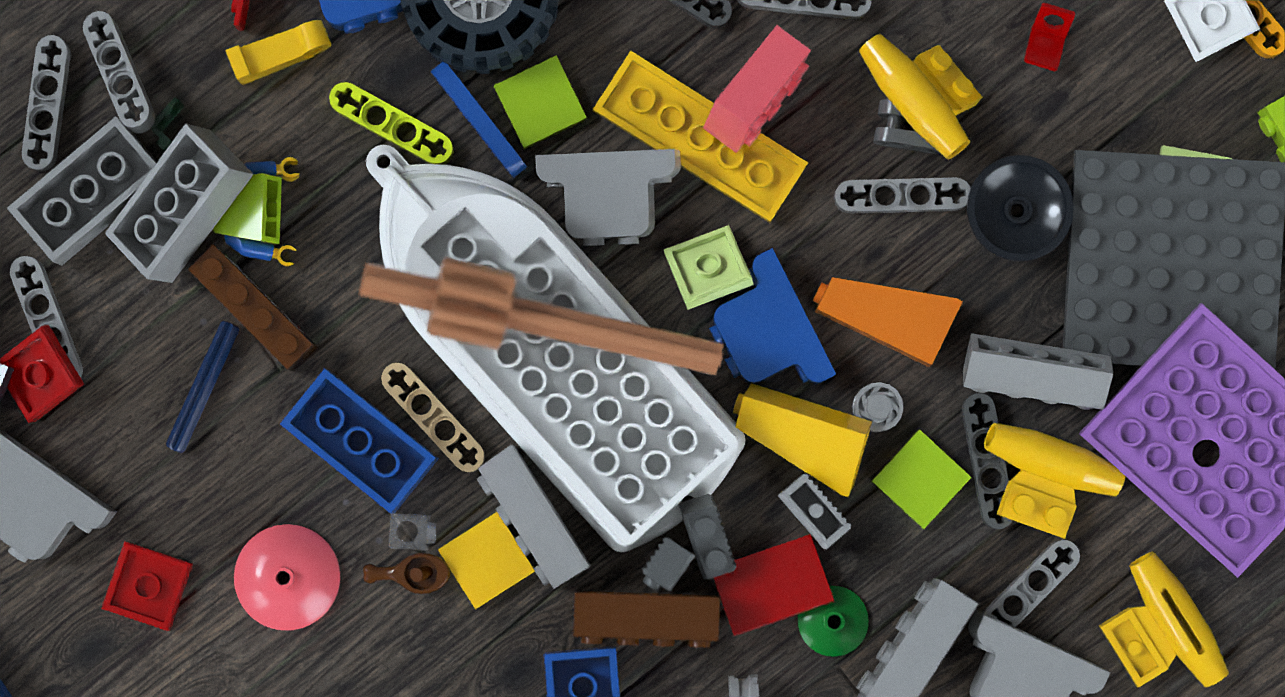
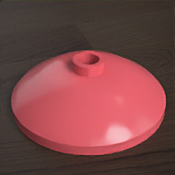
M293 524L269 527L252 537L240 552L234 571L235 590L242 607L254 620L276 630L301 629L322 618L336 600L341 580L339 562L330 544L315 531ZM281 571H286L290 575V581L286 585L278 581V575Z

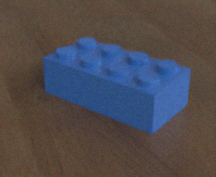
M327 369L320 373L280 423L281 426L391 514L396 513L439 459Z
M616 646L545 652L547 697H620Z

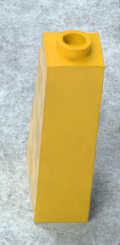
M752 383L745 394L739 393L733 413L738 414L735 426L737 429L837 493L849 497L856 481L872 421Z

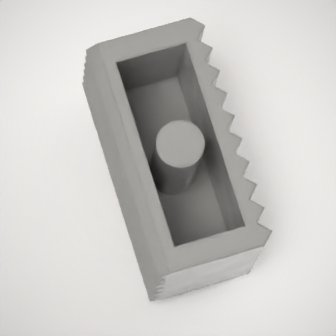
M802 474L777 496L823 549H828L851 529V523H846V518H841L842 513L837 512V507H832V502L827 501V496H822L823 491H818V485H813V480H808L809 475Z

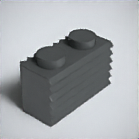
M706 494L680 503L679 508L703 579H710L734 571L736 568L735 559L732 555L722 519L713 496Z
M668 537L662 538L663 543L658 544L659 549L655 550V555H651V561H647V567H643V574L646 575L643 582L659 593L664 588L671 592L694 558L693 554Z

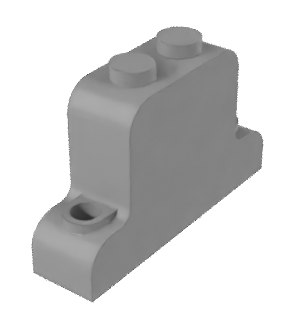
M676 149L535 155L536 173L541 180L547 182V188L564 187L566 230L571 236L583 239V246L604 245V239L618 238L619 245L639 244V237L648 236L655 227L654 184L671 183L672 178L681 169V154Z
M0 430V540L10 546L8 552L24 563L28 559H46L54 553L73 525L89 534L92 529L104 528L109 524L117 513L116 510L9 434Z
M975 610L970 620L968 629L972 638L975 639L973 645L986 651L970 685V697H1069L1072 691L1086 696L1087 693L1093 694L1101 691L1110 675L1109 671L1093 662L979 610Z

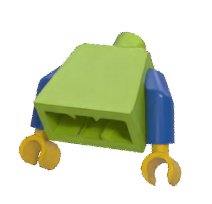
M288 157L281 164H275L274 161L244 163L253 173V176L214 226V233L224 235L226 244L244 257L271 261L274 258L278 259L284 266L293 265L294 263L284 262L280 254L285 249L297 250L290 245H285L278 249L274 248L273 244H280L282 178L291 182L299 178V173L288 174L284 171V168L287 165H297L298 161L293 157Z

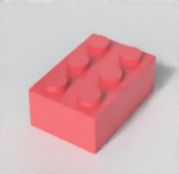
M776 25L716 99L703 129L735 153L740 150L744 143L750 147L761 133V128L767 120L770 122L781 108V103L787 95L790 97L801 83L802 76L809 68L805 61L811 50Z

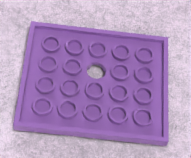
M1200 303L1079 434L1238 578L1285 528V378L1208 308ZM1212 440L1219 447V459L1212 466H1199L1193 459V448L1199 441Z

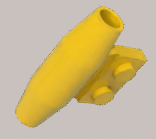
M877 34L869 39L861 47L859 53L879 88L915 132L948 160L963 151L970 143V140L956 115L976 106L983 98L972 82L966 78L940 45L918 54L912 61L882 34Z
M993 423L985 438V450L1020 469L1008 481L997 514L1064 539L1077 507L1074 489L1115 497L1121 491L1125 481V475L1106 459L1086 448L1037 430Z
M1153 551L1133 561L1129 567L1145 606L1128 607L1100 624L1099 627L1135 685L1139 688L1168 670L1176 655L1204 687L1212 686L1223 680L1229 674V671L1213 632L1183 584Z

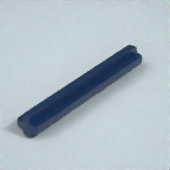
M227 321L220 323L166 442V446L169 449L179 453L185 451L237 337L239 327Z

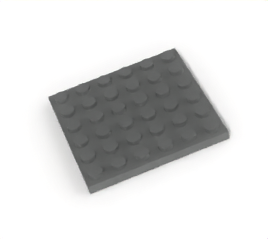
M1075 150L1072 179L1074 212L1069 230L1063 348L1111 356L1112 364L1142 366L1201 303L1275 369L1285 214V162Z

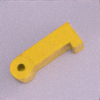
M313 20L285 32L242 47L238 45L225 51L237 80L244 85L314 57L315 54L330 48L332 44L322 20Z

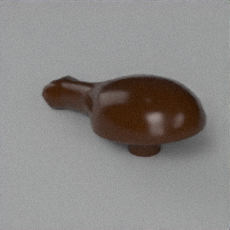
M429 553L410 555L395 566L377 567L370 563L363 567L364 582L372 584L378 580H393L408 591L417 594L431 593L442 588L450 577L447 563L440 557Z

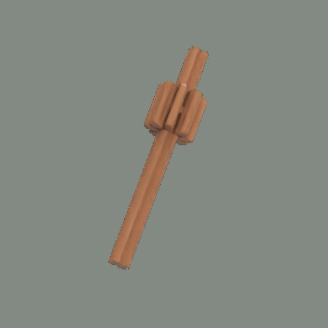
M446 257L441 262L437 278L366 263L359 291L360 296L429 311L427 332L437 337L496 350L502 343L503 334H505L506 329H512L716 375L722 361L723 343L516 297L513 294L516 277L509 271Z

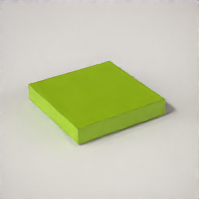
M557 55L493 85L524 150L587 120Z
M919 429L871 482L922 529H925L972 477Z

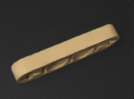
M392 363L384 369L381 380L387 392L457 468L465 472L477 471L484 464L485 451L475 438L409 367L402 363ZM394 370L398 373L403 370L406 372L407 375L403 379L409 387L412 388L415 382L419 385L418 389L410 392L405 401L400 396L406 392L398 385L391 387L389 384L392 381L390 373ZM423 394L430 398L432 406L428 413L418 415L412 409V401L416 396ZM444 420L452 422L455 426V435L447 441L440 440L435 432L437 424ZM462 434L467 437V440L461 442L463 446L468 450L476 448L478 451L475 455L477 460L475 465L471 463L463 465L460 461L463 458V454L457 448L454 449L453 453L447 449V447L457 443Z

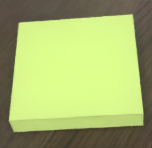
M729 225L664 249L666 259L687 310L754 285Z

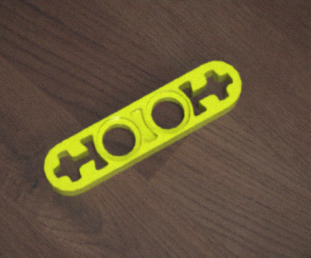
M339 83L331 90L329 95L330 104L337 113L429 164L444 165L452 158L453 145L450 139L443 133L351 83ZM348 91H352L351 97L361 105L363 98L368 99L361 107L359 117L354 116L358 112L354 106L346 104L343 108L340 107L341 102L337 98L339 93L345 95ZM379 106L386 111V118L382 124L372 125L367 121L366 115L370 108ZM404 123L413 124L417 130L416 137L410 142H403L397 137V130ZM424 131L430 133L425 138L432 144H438L439 141L444 142L443 148L446 151L444 156L438 154L435 158H432V151L423 144L420 151L414 149L422 141Z

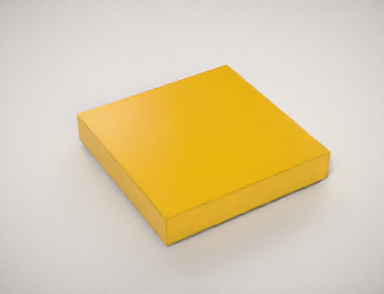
M498 512L438 549L475 609L535 572L532 564L514 539L515 537L508 526L505 525Z

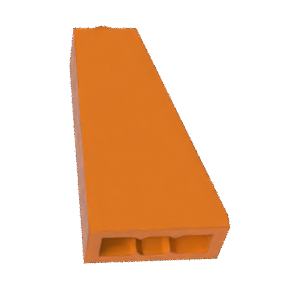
M834 277L831 278L828 285L821 282L813 299V302L818 303L815 310L816 313L927 367L933 364L963 302L952 297Z

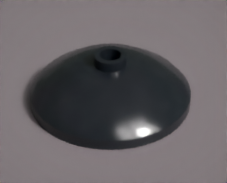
M1015 155L993 162L978 175L968 195L967 217L974 236L985 249L1006 260L1029 261L1048 254L1063 241L1073 219V198L1066 180L1052 165L1036 157ZM1013 205H1018L1022 208L1023 213L1021 217H1014L1011 214V207Z

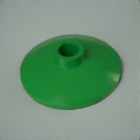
M829 586L834 602L798 614V628L802 639L812 650L825 656L836 657L852 652L862 643L868 630L869 620L864 603L854 592L840 586ZM831 615H838L840 617L841 623L839 627L830 628L827 621Z

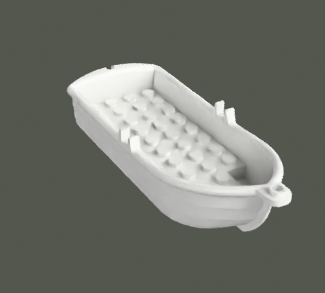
M378 145L368 153L366 159L367 169L383 187L379 230L385 267L437 278L441 262L444 258L465 261L512 272L516 277L513 291L516 297L650 327L559 224L541 206L515 187L482 172L467 168L440 164L409 165L399 152L389 145ZM381 157H388L390 159V165L387 168L378 167V160ZM400 305L410 323L421 337L609 547L617 552H627L648 543L682 522L683 517L679 504L682 503L685 496L697 498L706 494L711 495L724 480L744 448V432L735 427L736 422L686 368L512 329H506L500 347L495 350L430 335L427 332L430 312Z

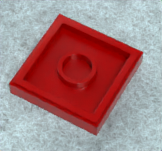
M49 325L38 328L0 358V363L14 368L7 388L28 423L36 422L84 385Z
M124 541L101 609L170 631L193 563Z

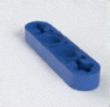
M442 62L430 72L512 178H515L524 171L527 166L450 66Z

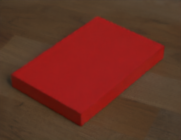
M811 534L734 560L736 563L734 571L713 577L734 637L834 602Z

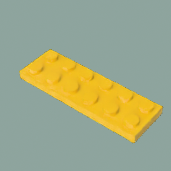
M630 51L596 103L593 111L654 150H679L682 168L771 223L808 165V162L762 133L759 134L750 147L744 143L740 150L735 153L703 129L714 105L713 102Z

